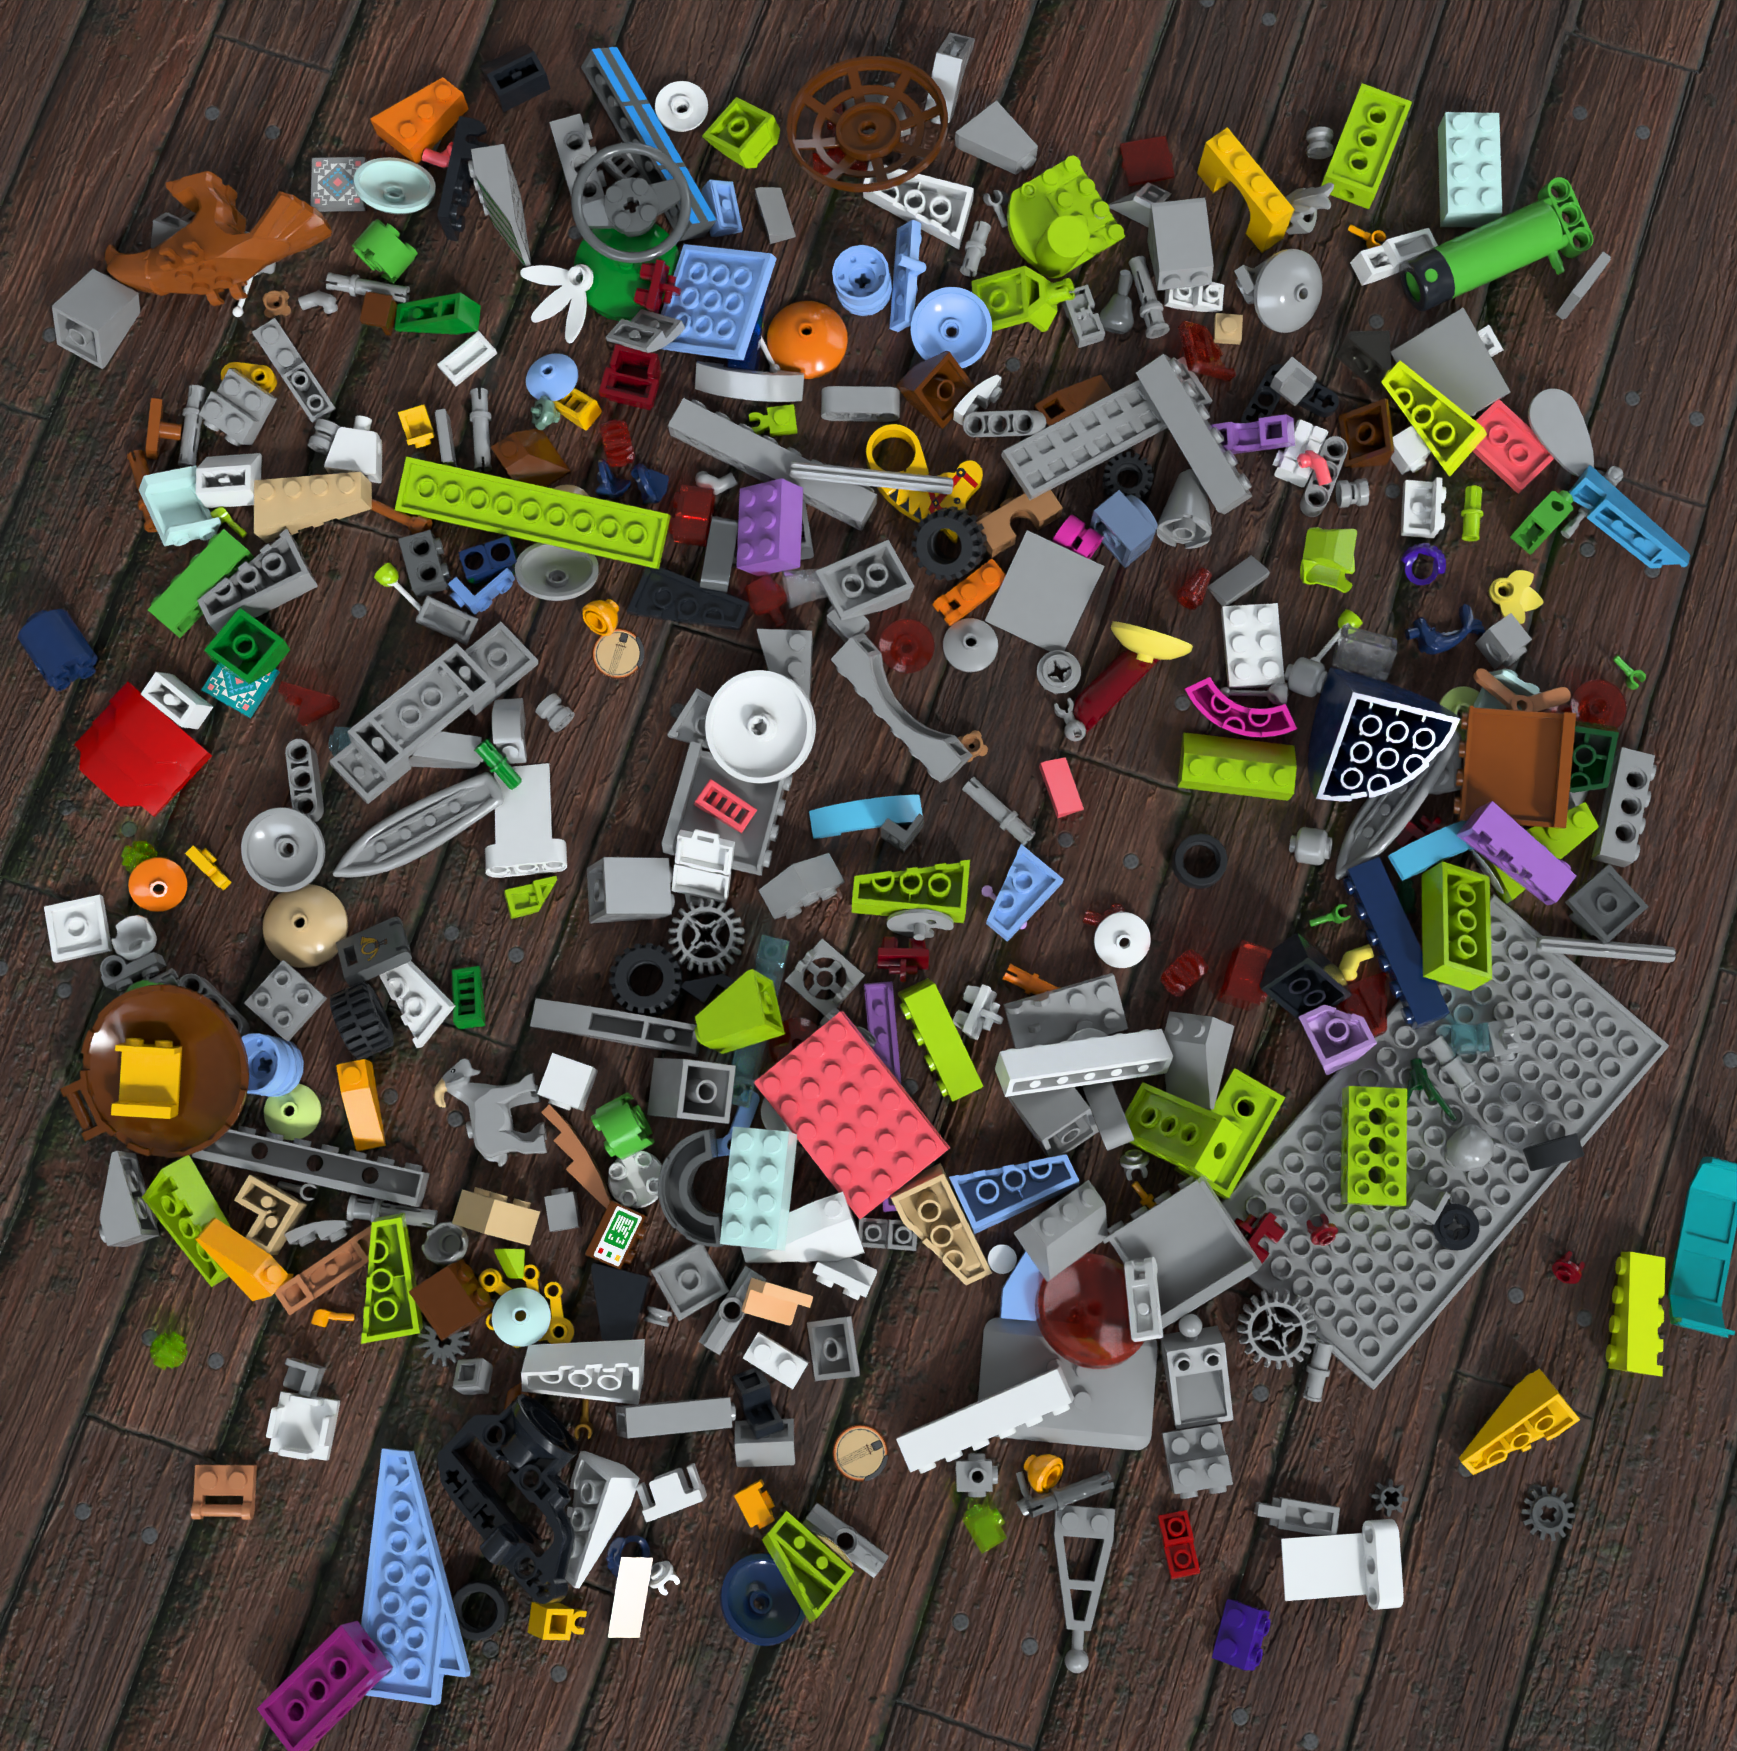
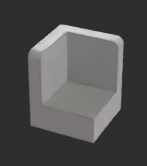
M1291 357L1274 376L1270 387L1292 405L1296 406L1313 387L1317 376L1295 358Z
M1419 1181L1402 1210L1426 1225H1434L1451 1194L1446 1191L1440 1192L1427 1183Z
M294 1357L287 1358L285 1365H288L289 1368L283 1386L299 1391L300 1395L309 1398L317 1396L326 1367Z

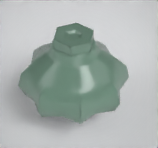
M546 395L541 396L539 400L535 401V406L531 408L532 424L538 430H544L551 423H558L560 419V412L556 410L554 402Z

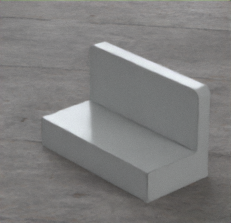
M782 1419L783 1430L760 1439H756L747 1421H735L734 1444L737 1467L794 1465V1419Z

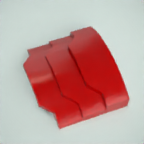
M128 681L109 700L110 705L92 722L93 725L79 738L74 746L81 752L79 770L120 807L142 806L155 817L212 755L160 709L142 696L141 692Z

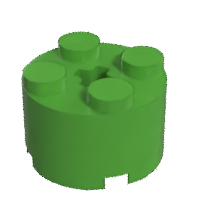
M376 219L357 238L352 247L355 248L354 252L373 271L375 269L379 272L383 271L384 274L381 277L387 282L394 284L414 261L418 253L411 245L406 242L403 244L398 239L400 233L388 223L385 226L380 220Z
M628 1092L597 1108L596 1114L591 1116L595 1128L598 1131L602 1130L606 1141L603 1143L608 1154L611 1157L616 1155L622 1160L655 1142L654 1139L648 1138L653 1132L646 1116L639 1105L632 1106L629 1101L634 1098Z

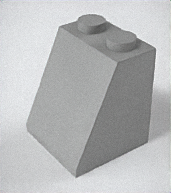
M1205 198L1151 203L1147 243L1157 290L1211 285L1214 264Z
M92 269L52 305L57 345L103 369L140 314L139 293L113 280L110 276Z
M603 857L587 867L589 923L661 919L672 914L675 900L670 890L673 870L669 866V858Z
M654 1058L647 1115L729 1124L736 1066L688 1059Z
M1075 1087L1008 1096L1010 1103L1048 1158L1065 1155L1099 1132L1090 1107Z

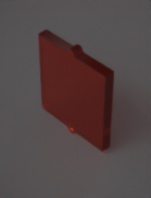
M1166 136L1120 144L1123 159L1122 168L1125 169L1129 186L1175 177L1171 161L1173 154L1169 152Z

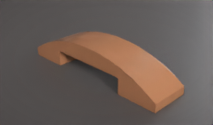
M372 1225L276 1290L275 1295L289 1316L369 1262Z

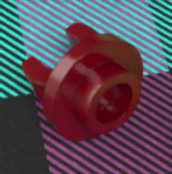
M1322 1213L1320 1214V1219L1323 1225L1315 1227L1308 1220L1307 1230L1311 1234L1310 1240L1314 1245L1326 1246L1335 1240L1338 1228L1335 1224L1329 1223L1328 1217Z
M1571 1251L1561 1256L1559 1260H1556L1552 1270L1561 1282L1575 1284L1582 1277L1581 1271L1584 1269L1585 1263L1581 1261L1576 1265L1571 1262L1570 1257L1573 1254Z

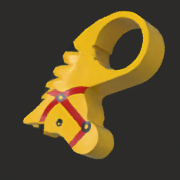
M897 424L885 425L877 429L869 438L866 448L868 469L885 471L875 463L872 453L879 442L887 438L896 437L908 442L915 454V458L912 464L906 468V472L903 470L900 473L931 476L917 436L907 427ZM969 460L961 463L955 473L947 472L938 475V477L953 479V491L951 494L877 487V489L898 511L915 522L920 523L922 519L941 508L946 507L948 509L953 506L958 507V510L966 509V503L981 486L983 472L979 464ZM946 528L940 529L953 543H957L958 535L954 531Z

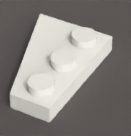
M410 961L379 976L391 999L396 1001L402 1013L400 1017L404 1025L409 1026L414 1036L412 1040L416 1048H421L453 1010L455 1005Z

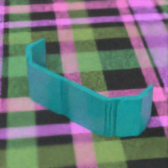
M1703 1157L1698 1165L1686 1194L1667 1298L1670 1304L1669 1315L1671 1324L1728 1338V1335H1735V1331L1725 1329L1722 1302L1737 1228V1163L1714 1157Z

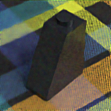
M592 1263L591 1271L602 1339L607 1341L635 1340L652 1277L599 1263Z

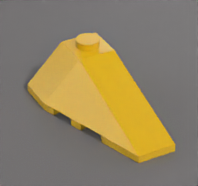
M1539 1368L1534 1373L1525 1376L1523 1381L1512 1389L1461 1454L1459 1460L1473 1475L1505 1461L1508 1453L1514 1450L1521 1449L1524 1452L1531 1449L1530 1443L1542 1437H1545L1547 1441L1557 1437L1580 1419Z

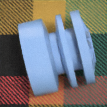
M858 245L846 249L838 256L833 266L832 275L837 297L842 306L850 313L859 316L873 315L882 310L890 301L892 294L889 267L883 254L874 247ZM863 283H868L865 285V288H860L862 287Z
M260 1033L247 1034L241 1037L249 1064L247 1094L281 1097L290 1093L299 1084L303 1075L304 1060L301 1051L293 1042Z

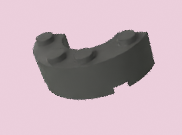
M709 1128L694 1133L680 1141L668 1157H666L659 1175L658 1196L662 1211L673 1228H676L683 1234L686 1239L704 1246L722 1247L724 1244H720L723 1214L713 1213L705 1209L696 1199L693 1189L694 1176L698 1168L705 1161L718 1157L715 1128Z

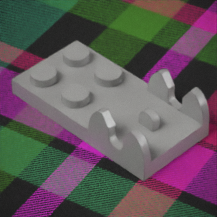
M1113 973L1003 1004L1015 1049L1029 1048L1035 1045L1057 1044L1067 1041L1075 1032L1086 1028L1098 1029L1107 1035L1128 1029Z

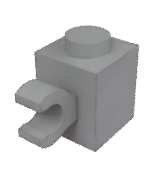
M1515 1017L1480 1025L1488 1059L1497 1057L1498 1062L1514 1060V1054L1523 1051Z

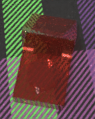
M281 681L278 692L285 698L286 703L301 707L297 721L302 726L308 725L339 709L341 704L334 696Z

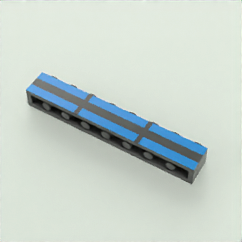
M617 47L591 49L581 68L623 142L642 143L662 151L678 165L686 178L691 194V214L687 228L680 241L705 237L716 222V218ZM631 154L648 185L673 179L669 171L654 159L640 154ZM680 203L664 212L673 229L678 221Z

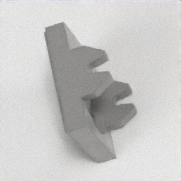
M821 939L798 962L795 970L787 977L785 982L825 1016L844 1001L865 975L825 940ZM823 957L835 960L829 968H819L812 962ZM841 967L844 968L846 974V983L843 988L836 983L835 976ZM805 969L814 975L815 984L809 991L805 988L803 980ZM822 971H828L833 976L832 984L827 987H822L817 983V976ZM830 989L836 994L834 998L827 1000L815 997L821 990Z

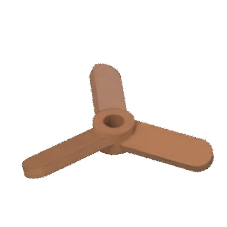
M1480 668L1473 675L1479 685L1506 706V710L1538 712L1565 704L1571 697V693L1566 687H1558L1531 696L1516 695L1485 669Z

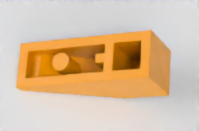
M362 1059L337 1064L340 1091L356 1151L386 1146L372 1062Z
M213 1218L195 1239L252 1301L272 1296L289 1275L269 1253L217 1218Z

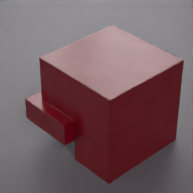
M615 344L610 362L611 368H605L599 395L608 398L609 401L651 411L662 373L658 354L646 353Z

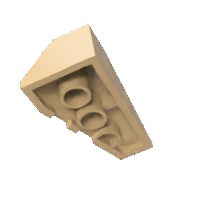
M941 1163L918 1173L891 1196L903 1224L909 1230H912L965 1285L992 1274Z

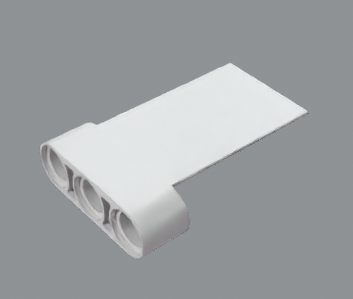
M549 763L512 767L522 779L520 785L513 790L509 789L494 772V778L500 785L504 802L495 808L496 844L485 848L486 874L490 877L501 878L554 873L565 870L567 868L566 842L562 839H552Z
M1393 1519L1365 1521L1362 1533L1281 1539L1285 1601L1366 1595L1368 1604L1373 1610L1400 1608L1402 1606L1403 1581L1398 1526Z

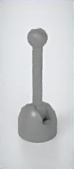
M1275 683L1267 691L1230 690L1227 687L1220 689V692L1226 697L1267 696L1273 704H1287V683Z

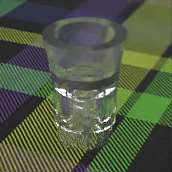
M824 567L799 571H782L783 588L789 609L828 597L815 575V571Z

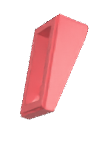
M712 779L708 781L694 802L696 807L741 834L757 811V809ZM714 792L717 796L710 805L706 801ZM723 797L727 801L719 811L715 807ZM732 803L737 805L729 817L725 815ZM740 810H745L746 813L740 822H735L734 819Z

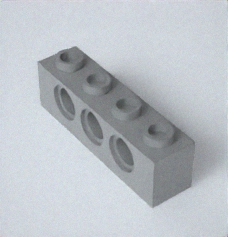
M580 114L549 122L570 195L572 194V188L578 171L597 152L596 147H590L588 140L593 139L589 123L583 124ZM575 145L581 146L579 149H571ZM595 168L588 177L583 190L582 205L606 197L602 187L607 186L602 170L597 171ZM587 193H596L592 197H585Z
M1623 747L1615 752L1609 785L1605 790L1592 860L1620 867H1626L1637 860L1640 853V845L1637 844L1639 834H1642L1646 819L1642 818L1643 812L1651 799V792L1648 791L1649 783L1654 779L1656 773V765L1653 764L1655 755ZM1627 776L1634 778L1636 787H1631L1627 783ZM1622 802L1629 805L1631 809L1630 814L1622 810ZM1616 829L1624 832L1625 841L1617 838Z

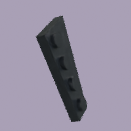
M646 567L626 612L628 615L739 631L750 608V603L721 591L700 588L699 582L664 568L654 569Z

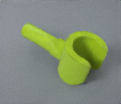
M218 507L210 512L212 518H219L221 524L227 522L242 538L247 535V532L234 522L230 514L223 507Z

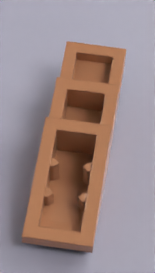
M549 1104L541 1113L561 1131L554 1142L574 1160L566 1170L607 1209L612 1199L605 1180L590 1151L573 1127L554 1106Z

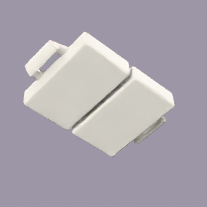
M695 829L694 832L680 830L677 836L672 891L685 894L687 904L692 902L694 905L699 906L698 900L701 898H705L703 899L705 907H708L711 898L715 899V901L726 903L729 895L735 848L734 841L721 839L717 833Z

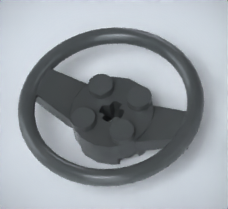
M623 142L599 150L585 162L574 181L571 207L573 218L580 234L593 249L615 261L642 263L664 255L681 239L690 219L691 194L685 176L669 156L646 144ZM631 153L650 157L664 166L673 177V179L650 185L642 178H623L607 189L606 197L582 205L584 186L592 171L600 163L616 155ZM629 202H634V204L638 205L634 213H630L629 209L625 210L624 207H627ZM680 203V213L673 231L659 245L645 251L625 252L614 249L599 240L591 231V229L613 228L627 237H638L651 230L658 215Z

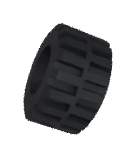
M952 506L948 509L946 507L941 508L920 521V526L913 533L916 538L912 540V547L917 549L912 553L914 558L919 557L920 562L917 564L920 569L925 566L927 568L925 572L927 575L936 574L935 579L942 580L946 578L948 581L964 576L983 559L981 555L986 552L987 546H984L983 543L987 541L986 534H981V530L984 527L982 523L977 525L975 521L978 518L974 514L969 516L967 515L968 510L964 508L958 510V507ZM940 529H950L959 536L962 550L958 558H950L939 549L937 536Z
M639 943L635 944L632 949L626 948L623 950L624 954L621 957L618 955L615 959L616 964L611 967L610 972L612 976L609 978L613 996L628 1012L650 1017L656 1014L659 1016L665 1014L664 1011L668 1008L671 1010L675 1006L674 1002L679 1000L681 996L680 991L683 984V973L674 956L659 945L658 947L654 946L652 943H646V945ZM644 965H654L663 974L662 986L656 993L650 996L637 995L630 985L633 973Z
M361 981L330 996V1008L338 1031L349 1051L358 1060L393 1046V1032L390 1022L378 996L368 983Z

